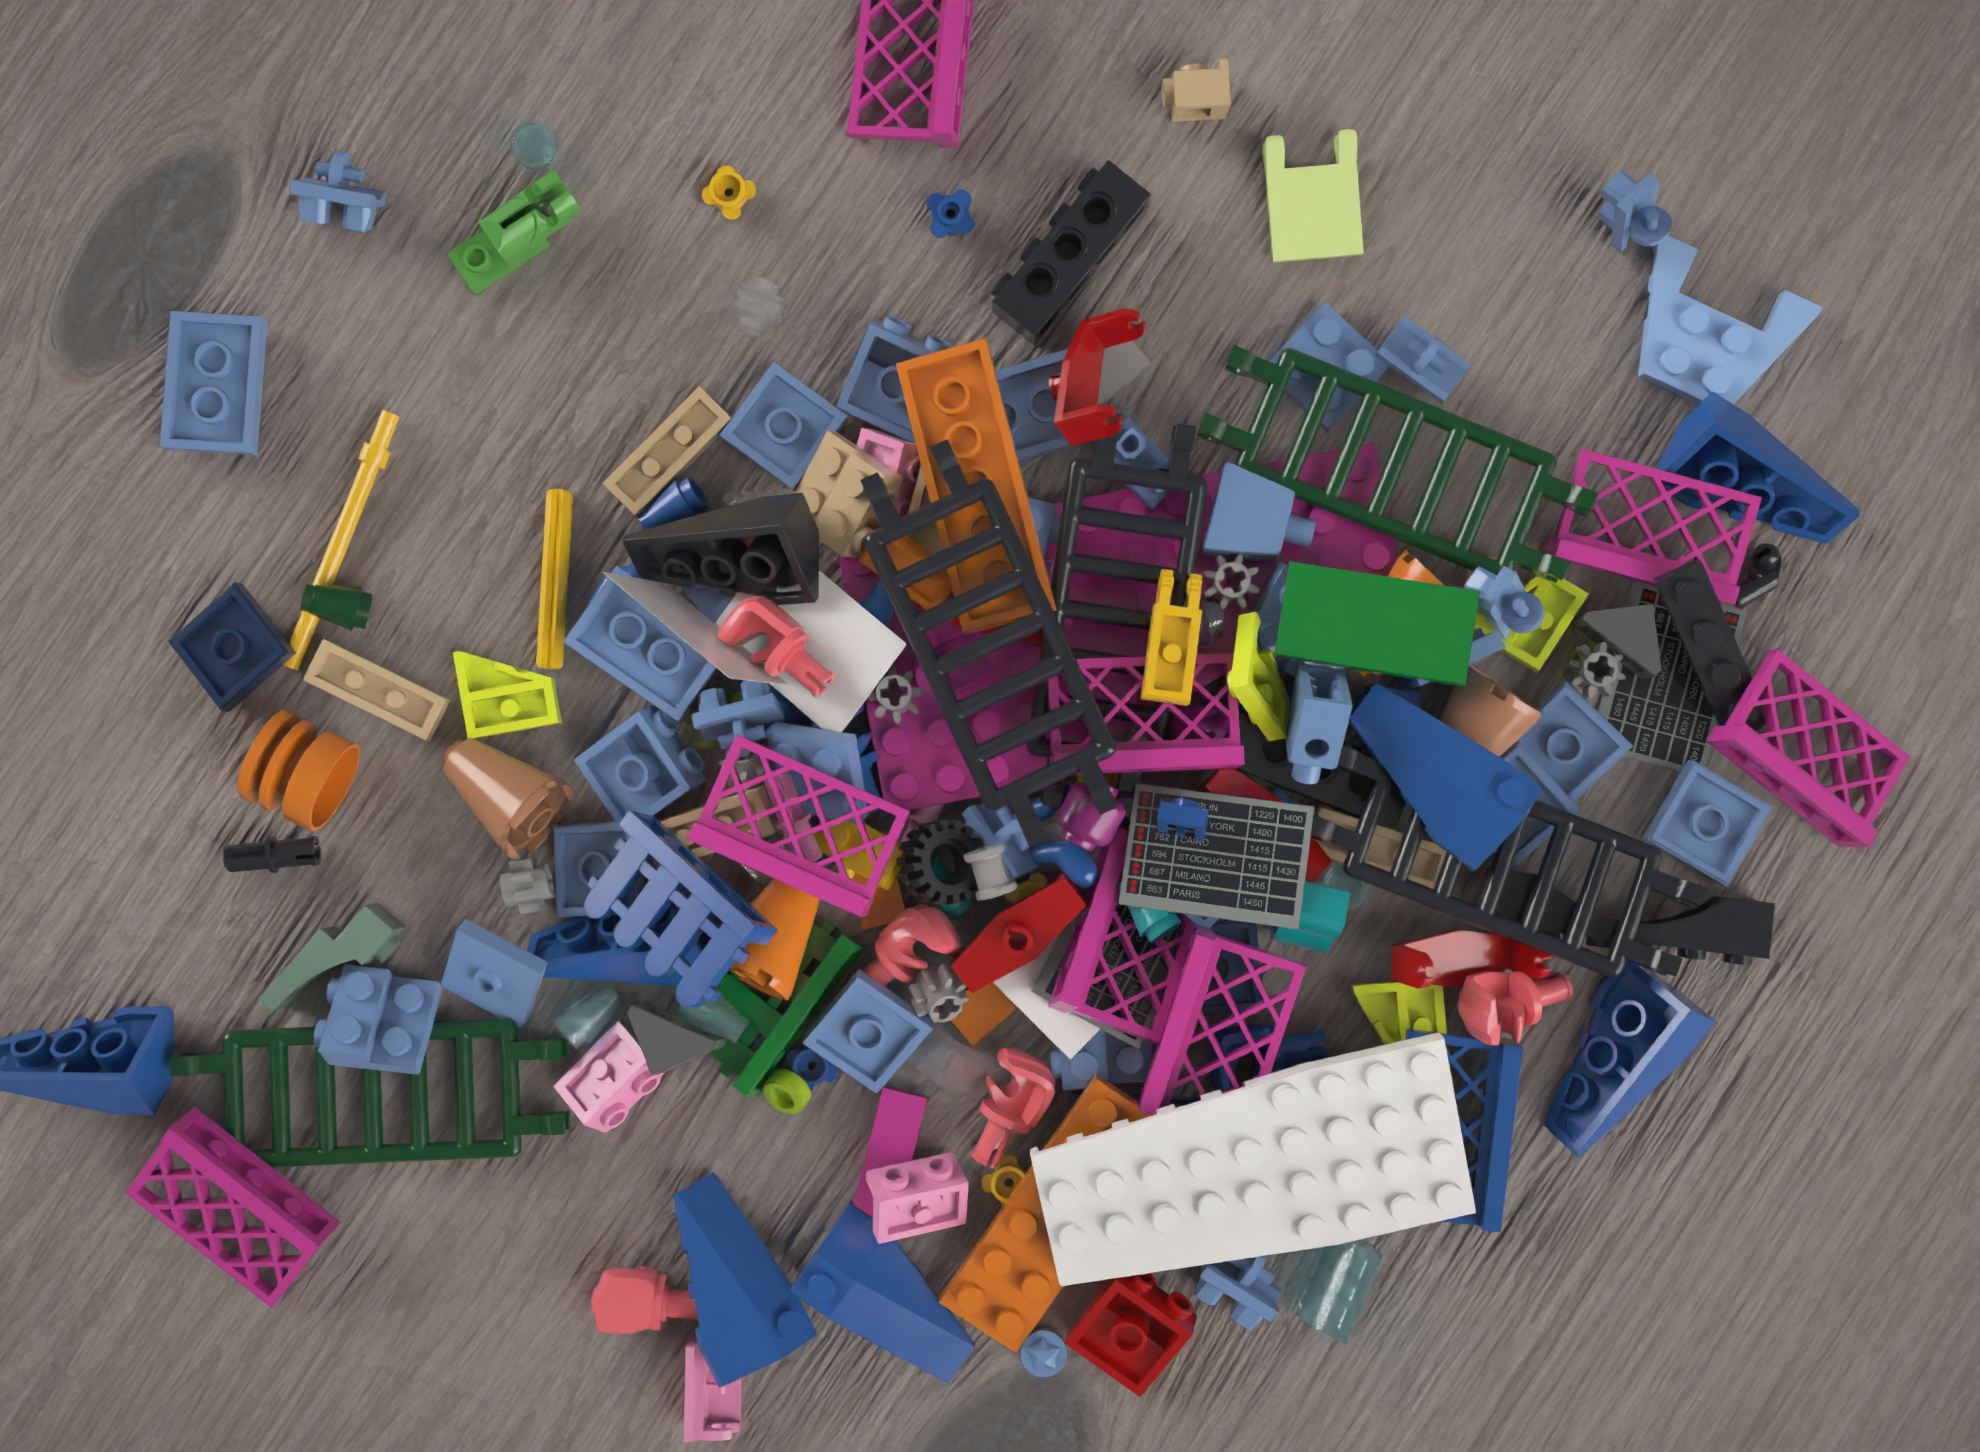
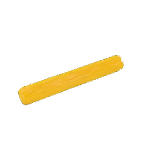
M549 489L546 493L536 664L539 668L552 670L561 669L564 658L563 641L565 640L573 494L565 489Z

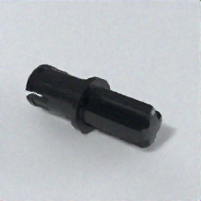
M271 836L267 838L266 842L226 846L223 850V864L229 872L269 869L271 873H277L280 868L318 866L321 862V847L314 848L315 845L320 843L317 836L278 841L276 837Z

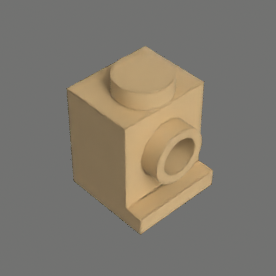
M1219 59L1216 69H1208L1204 64H1190L1183 66L1180 71H1174L1172 78H1163V106H1171L1172 122L1226 119L1231 105L1228 59Z

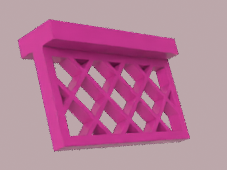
M862 0L848 119V136L858 139L937 142L941 148L959 149L975 0H921L923 4L904 21L891 7L897 0H878L879 3L875 6L874 0ZM941 2L939 13L935 7ZM887 10L899 25L878 42L871 33V24ZM931 12L939 22L938 32L923 44L912 32L911 28ZM906 33L918 49L898 65L886 49ZM871 41L874 47L869 51V42ZM936 47V53L934 58L930 51ZM882 54L894 70L874 87L866 78V69L870 63ZM926 56L934 66L933 77L918 89L905 73ZM901 77L914 93L893 110L881 94ZM866 85L870 91L864 95V87ZM931 91V99L929 102L925 96ZM877 98L889 115L876 126L860 125L862 110ZM921 101L929 110L927 129L908 128L901 117ZM895 122H897L900 127H890V126H891L892 124H894Z
M1581 449L1579 451L1570 484L1589 489L1584 480L1589 462L1605 466L1614 484L1598 492L1596 500L1618 489L1630 512L1608 524L1595 501L1592 512L1601 528L1585 537L1569 532L1575 512L1563 506L1555 537L1550 539L1546 554L1562 558L1571 564L1657 586L1654 578L1685 565L1684 562L1692 558L1694 560L1699 559L1703 562L1720 604H1736L1740 590L1736 583L1762 497L1589 450ZM1617 470L1631 474L1621 479ZM1639 476L1650 478L1658 496L1637 507L1625 484ZM1662 482L1676 486L1666 491ZM1684 488L1695 491L1703 508L1682 519L1670 496ZM1706 494H1710L1720 498L1713 502H1710ZM1729 500L1746 504L1741 523L1726 531L1714 508ZM1662 501L1674 524L1652 535L1641 512ZM1707 513L1719 536L1697 547L1685 525ZM1633 517L1646 540L1629 549L1620 545L1612 529ZM1678 529L1690 552L1676 560L1666 559L1656 541ZM1605 533L1610 543L1596 540L1595 538ZM1737 533L1735 543L1733 544L1730 537ZM1720 542H1723L1730 555L1725 574L1711 571L1701 555L1702 552ZM1649 546L1654 555L1641 552L1640 550Z
M1778 649L1768 651L1725 726H1715L1706 741L1838 847H1870L1878 833L1871 825L1910 758L1903 750ZM1776 668L1786 675L1789 694L1774 697L1771 677ZM1813 696L1819 701L1822 721L1807 723L1803 697ZM1790 700L1795 726L1780 729L1775 702ZM1754 706H1763L1767 732L1757 733L1745 723ZM1845 722L1852 728L1855 748L1840 749L1836 724ZM1823 727L1828 753L1813 756L1809 729ZM1796 732L1800 758L1791 760L1784 755L1781 735ZM1878 749L1890 759L1879 776L1873 775L1869 753L1871 750ZM1856 754L1861 779L1846 782L1842 756ZM1829 759L1833 785L1824 787L1817 780L1814 762ZM1862 786L1865 804L1859 814L1851 808L1848 788Z
M1234 653L1196 655L1195 666L1197 667L1194 670V677L1205 665H1224L1225 685L1215 696H1212L1193 678L1192 688L1209 703L1192 721L1175 705L1160 702L1162 705L1146 723L1125 705L1143 683V676L1134 668H1145L1146 656L1076 659L1085 679L1091 683L1089 685L1090 690L1095 687L1115 705L1104 718L1106 724L1120 710L1140 728L1128 742H1116L1114 740L1116 744L1115 754L1098 763L1102 773L1228 769L1245 765L1244 745L1240 746L1238 698H1234L1231 695L1227 682L1228 672L1232 670ZM1123 668L1137 681L1121 701L1100 683L1102 678L1111 669ZM1104 669L1096 678L1087 671ZM1058 676L1047 680L1049 711L1059 707V700L1064 704L1071 701L1059 690ZM1225 693L1226 707L1218 701ZM1212 707L1227 719L1228 738L1211 739L1196 726ZM1166 708L1186 726L1175 740L1164 741L1149 727ZM1058 728L1051 731L1050 764L1094 744L1089 743L1092 740L1090 734L1081 744L1061 745V729ZM1190 731L1200 738L1183 740ZM1143 733L1153 740L1136 742ZM1077 772L1073 775H1080L1081 772Z
M736 735L698 822L693 823L687 839L862 917L868 914L874 900L873 895L910 811L740 735ZM743 748L760 756L766 772L765 775L742 783L736 768ZM769 760L785 767L773 771ZM794 770L803 775L809 793L785 802L775 777ZM732 776L735 786L725 790ZM812 779L828 786L816 790ZM769 780L778 806L754 815L745 789ZM837 789L846 794L852 813L828 822L818 796ZM738 792L747 818L728 824L713 817L721 798ZM855 798L871 805L859 809ZM812 799L821 825L797 834L787 808ZM878 808L895 815L896 818L888 835L871 841L861 815ZM781 811L790 837L775 843L764 840L756 820ZM855 818L865 844L840 853L830 827ZM749 823L753 834L748 833L742 829H739L738 827H741ZM824 830L833 856L816 863L805 857L799 839ZM792 842L797 854L781 846ZM885 842L877 858L873 846ZM867 849L874 868L866 885L849 878L842 858ZM836 862L840 873L825 867L824 865Z
M1119 827L1112 842L1107 846H1100L1095 860L1098 879L1093 886L1086 888V906L1077 915L1048 1007L1063 1013L1073 1012L1157 1044L1161 1040L1195 927L1181 913H1177L1176 915L1182 922L1179 937L1168 943L1162 938L1155 942L1158 948L1138 957L1126 932L1135 928L1136 925L1133 922L1123 926L1115 909L1120 898L1118 885L1122 882L1129 831ZM1112 923L1115 931L1107 935L1110 924ZM1118 936L1130 961L1110 970L1102 955V949L1105 941ZM1176 944L1174 954L1172 956L1169 947ZM1160 952L1168 968V973L1165 981L1152 986L1141 961ZM1098 965L1101 975L1093 978ZM1133 966L1144 991L1124 1000L1113 974ZM1103 979L1116 1005L1104 1011L1085 1004L1090 986ZM1163 988L1160 999H1158L1155 991ZM1145 996L1148 997L1155 1012L1150 1029L1136 1024L1127 1007L1128 1004ZM1119 1009L1122 1018L1110 1013Z
M1197 925L1176 987L1161 1040L1157 1045L1140 1096L1138 1111L1152 1116L1156 1115V1109L1173 1104L1170 1101L1174 1089L1190 1080L1194 1081L1201 1095L1207 1094L1199 1076L1222 1065L1234 1086L1222 1092V1094L1245 1087L1244 1082L1239 1083L1229 1062L1251 1051L1254 1052L1261 1068L1259 1074L1249 1080L1270 1074L1307 967L1306 963L1217 935L1215 930ZM1221 949L1241 955L1248 971L1224 982L1216 967ZM1250 958L1263 963L1254 967ZM1273 967L1293 972L1288 988L1270 997L1258 974ZM1212 975H1214L1218 985L1208 990ZM1253 978L1264 1000L1239 1011L1228 989ZM1222 992L1233 1015L1209 1025L1201 1010L1203 1002ZM1283 1000L1278 1014L1274 1004ZM1268 1007L1276 1022L1273 1032L1254 1040L1243 1018ZM1199 1019L1204 1029L1193 1033ZM1238 1022L1248 1044L1225 1055L1214 1032ZM1208 1036L1219 1058L1195 1069L1187 1054L1189 1044ZM1268 1044L1265 1056L1263 1057L1259 1048ZM1184 1062L1189 1072L1179 1076ZM1174 1104L1175 1108L1182 1107Z
M194 1106L168 1129L160 1140L162 1142L125 1194L272 1308L341 1222ZM173 1150L190 1164V1168L175 1169L170 1151ZM207 1179L225 1191L227 1197H211ZM148 1180H164L168 1198H159L146 1188L145 1184ZM178 1180H194L198 1198H182ZM244 1208L263 1221L264 1226H248ZM185 1209H201L205 1227H196L188 1221ZM214 1209H231L234 1226L218 1227ZM221 1238H238L241 1255H232L225 1250ZM251 1238H267L271 1255H255ZM281 1238L286 1239L303 1254L284 1255ZM258 1267L275 1268L278 1281L276 1288L260 1277Z

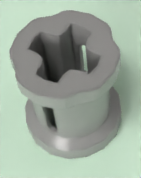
M1004 843L985 846L963 855L965 862L971 863L979 889L975 893L977 900L998 897L1018 888L1016 881L1010 880L1002 855L1006 850Z

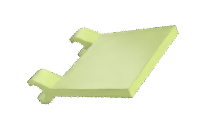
M1341 130L1335 136L1334 152L1337 164L1285 168L1284 138L1280 135L1266 137L1262 145V156L1266 176L1272 263L1360 256L1364 254L1357 171V133L1355 130Z

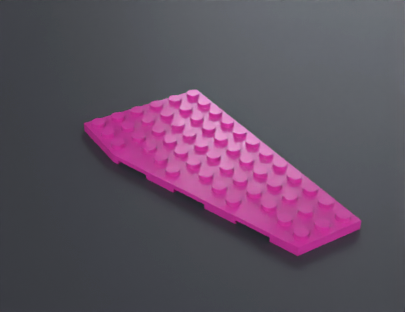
M1374 443L1362 445L1341 495L1342 498L1366 508L1381 474ZM1341 449L1308 455L1298 480L1324 490ZM1286 459L1261 465L1281 472ZM1221 472L1199 476L1207 481L1208 489L1194 574L1202 575L1205 570L1215 573L1218 571L1215 564L1216 558L1201 556L1200 553ZM1131 489L1083 498L1082 506L1183 522L1188 494L1170 491L1153 509H1149ZM1294 498L1290 514L1316 521L1309 548L1283 541L1280 555L1275 562L1243 560L1241 564L1247 570L1258 568V572L1251 578L1250 584L1258 587L1260 590L1256 596L1243 595L1246 607L1242 611L1236 607L1235 603L1227 604L1222 612H1219L1218 606L1220 601L1214 596L1204 599L1203 595L1211 588V582L1202 578L1199 603L1202 616L1196 655L1234 653L1238 617L1253 611L1279 561L1289 566L1291 561L1387 576L1398 559L1395 539ZM1064 502L1054 503L1057 504L1055 516H1062ZM1387 506L1384 515L1390 517ZM1079 525L1075 553L1176 568L1180 540ZM1048 543L1044 561L1052 563L1049 574L1051 586L1057 545ZM838 554L844 590L857 603H860L871 591L876 581L881 579L876 573L858 561L859 558L842 557ZM1224 558L1226 563L1234 562L1235 560ZM1072 571L1068 599L1152 612V607L1156 603L1158 584ZM1225 573V578L1220 586L1222 589L1230 587L1236 593V588L1241 583V580L1238 577L1230 579L1227 573ZM953 591L945 601L954 597ZM911 599L917 614L926 611V609ZM894 609L889 629L907 645L892 665H894L897 675L904 677L907 672L911 671L908 665L915 661L917 657ZM1070 618L1064 619L1063 632L1070 647L1133 657L1146 656L1149 630ZM951 620L926 631L932 646L935 647L963 635L962 629L952 627L950 625ZM978 632L974 633L977 639L987 635ZM1015 642L987 655L995 672L968 690L955 695L957 701L1038 664L1041 647ZM1205 665L1194 679L1201 686L1205 687L1225 676L1224 665ZM889 669L882 677V679L889 675ZM1093 669L1087 670L1095 678L1102 672ZM1108 672L1100 683L1121 701L1137 681L1131 675ZM1062 674L1058 675L1059 690L1064 694H1071ZM915 677L910 683L911 688L919 687ZM897 683L891 684L890 692L883 694V698H888L892 706L900 705V697L907 696L908 691H901ZM877 685L872 692H876ZM1142 685L1126 702L1151 707L1155 705V701L1140 699ZM1035 686L967 717L966 720L977 744L1029 721ZM1095 687L1091 690L1094 698L1108 700ZM925 695L914 697L912 704L918 709V715L912 714L907 710L901 713V724L897 725L893 714L886 712L880 719L875 716L876 710L881 706L879 701L871 702L867 701V699L865 700L874 750L878 751L880 757L877 760L884 800L912 811L981 797L938 703L930 706ZM1080 718L1060 727L1061 740L1082 743L1089 736L1088 729ZM1112 719L1106 724L1113 738L1137 726L1132 722ZM1050 732L1047 733L1046 738L1050 739ZM1025 743L986 763L999 788L1046 766L1047 757L1030 754Z

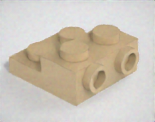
M827 430L795 493L804 494L819 529V540L842 557L860 558L866 550L864 537L867 533L877 529L880 524L860 480L878 472L895 504L898 498V489L904 478L838 432Z

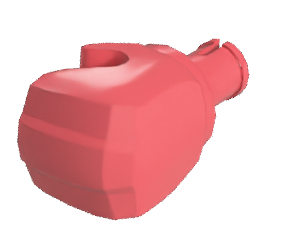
M755 596L742 601L720 627L717 638L731 646L744 645L760 635L767 634L769 637L768 647L753 654L751 660L757 663L766 662L764 670L772 677L787 671L809 690L815 698L826 691L827 687L823 684L827 682L831 685L835 678L833 672L828 671L805 651L809 636L804 632V628L782 608L764 596Z
M920 904L903 911L879 933V938L874 944L878 957L861 971L883 986H886L895 978L908 984L915 980L918 969H927L928 963L922 958L917 957L913 952V945L916 941L919 940L931 950L945 955L961 953L964 951V947L959 934L946 914L935 906Z
M1492 971L1466 976L1459 994V1015L1463 1019L1468 1033L1485 1044L1499 1045L1500 1032L1511 1034L1514 1042L1518 1043L1521 1041L1524 1027L1538 1023L1542 1015V1007L1571 999L1573 994L1572 984L1568 976L1560 971L1546 978L1534 981L1526 973L1520 971L1511 974Z
M1015 1048L999 1049L997 1053L999 1064L1012 1074L1011 1082L1008 1085L1000 1086L990 1075H986V1085L992 1099H984L979 1108L980 1112L988 1120V1123L971 1156L984 1166L987 1165L989 1160V1167L993 1169L999 1167L1000 1160L1013 1133L1027 1134L1031 1127L1035 1128L1045 1114L1055 1094V1078L1049 1065L1041 1059Z
M639 1266V1269L612 1267L603 1271L598 1285L593 1289L591 1311L594 1313L596 1329L604 1333L632 1334L649 1328L650 1330L660 1331L662 1322H666L667 1317L698 1320L695 1299H690L689 1290L671 1289V1284H667L668 1275L658 1274L659 1271L645 1266Z

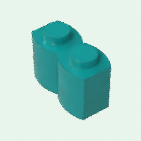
M1305 880L1299 929L1264 925L1265 928L1271 929L1270 940L1326 953L1333 939H1337L1344 928L1350 892Z

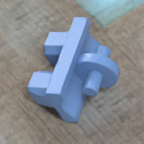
M336 151L330 163L321 161L316 163V175L326 176L328 181L305 177L303 181L290 180L289 194L299 196L301 221L319 224L330 223L331 202L344 204L342 227L349 230L366 232L372 230L376 208L386 206L387 192L349 185L350 181L363 183L365 172L363 169L352 167L350 155L346 152Z
M1621 170L1602 188L1601 197L1607 202L1599 212V219L1612 229L1610 245L1620 253L1627 247V241L1630 236L1636 243L1651 247L1665 241L1670 234L1672 224L1670 215L1666 210L1656 206L1660 181L1651 174L1645 176L1638 183Z
M1405 316L1375 354L1376 357L1441 404L1471 366L1470 363L1442 344V340L1438 337L1434 338Z
M1128 416L1122 420L1116 444L1114 463L1167 471L1168 458ZM1126 484L1149 509H1153L1170 492Z
M1478 566L1464 586V589L1480 591L1477 612L1484 615L1493 632L1498 630L1504 639H1507L1511 633L1510 629L1517 633H1529L1535 630L1543 621L1544 607L1540 599L1534 594L1526 592L1517 573L1506 566H1503L1498 575Z
M744 680L740 683L743 701L728 704L727 694L723 688L715 687L700 691L698 693L699 712L692 714L694 728L700 730L706 743L719 739L721 749L730 748L736 735L751 741L767 738L765 727L771 726L775 721L786 722L784 710L772 693L768 683ZM743 748L741 753L743 758L753 755V752Z
M984 803L972 805L962 813L966 820L962 827H972L975 832L971 838L981 837L984 843L982 847L1004 843L1006 850L1002 855L1010 880L1027 875L1041 866L1035 864L1033 848H1029L1017 818H1015L1008 806L993 811L986 808Z
M1265 1255L1201 1265L1194 1295L1204 1303L1215 1306L1224 1293L1236 1300L1231 1309V1317L1239 1325L1247 1330H1251L1263 1318L1272 1322L1278 1314L1279 1307L1276 1304L1281 1288L1272 1283L1275 1274L1263 1267L1267 1256Z

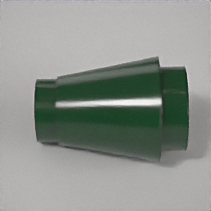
M305 584L300 611L309 612L313 616L350 631L353 630V627L365 629L371 608L372 593L363 592L361 586Z

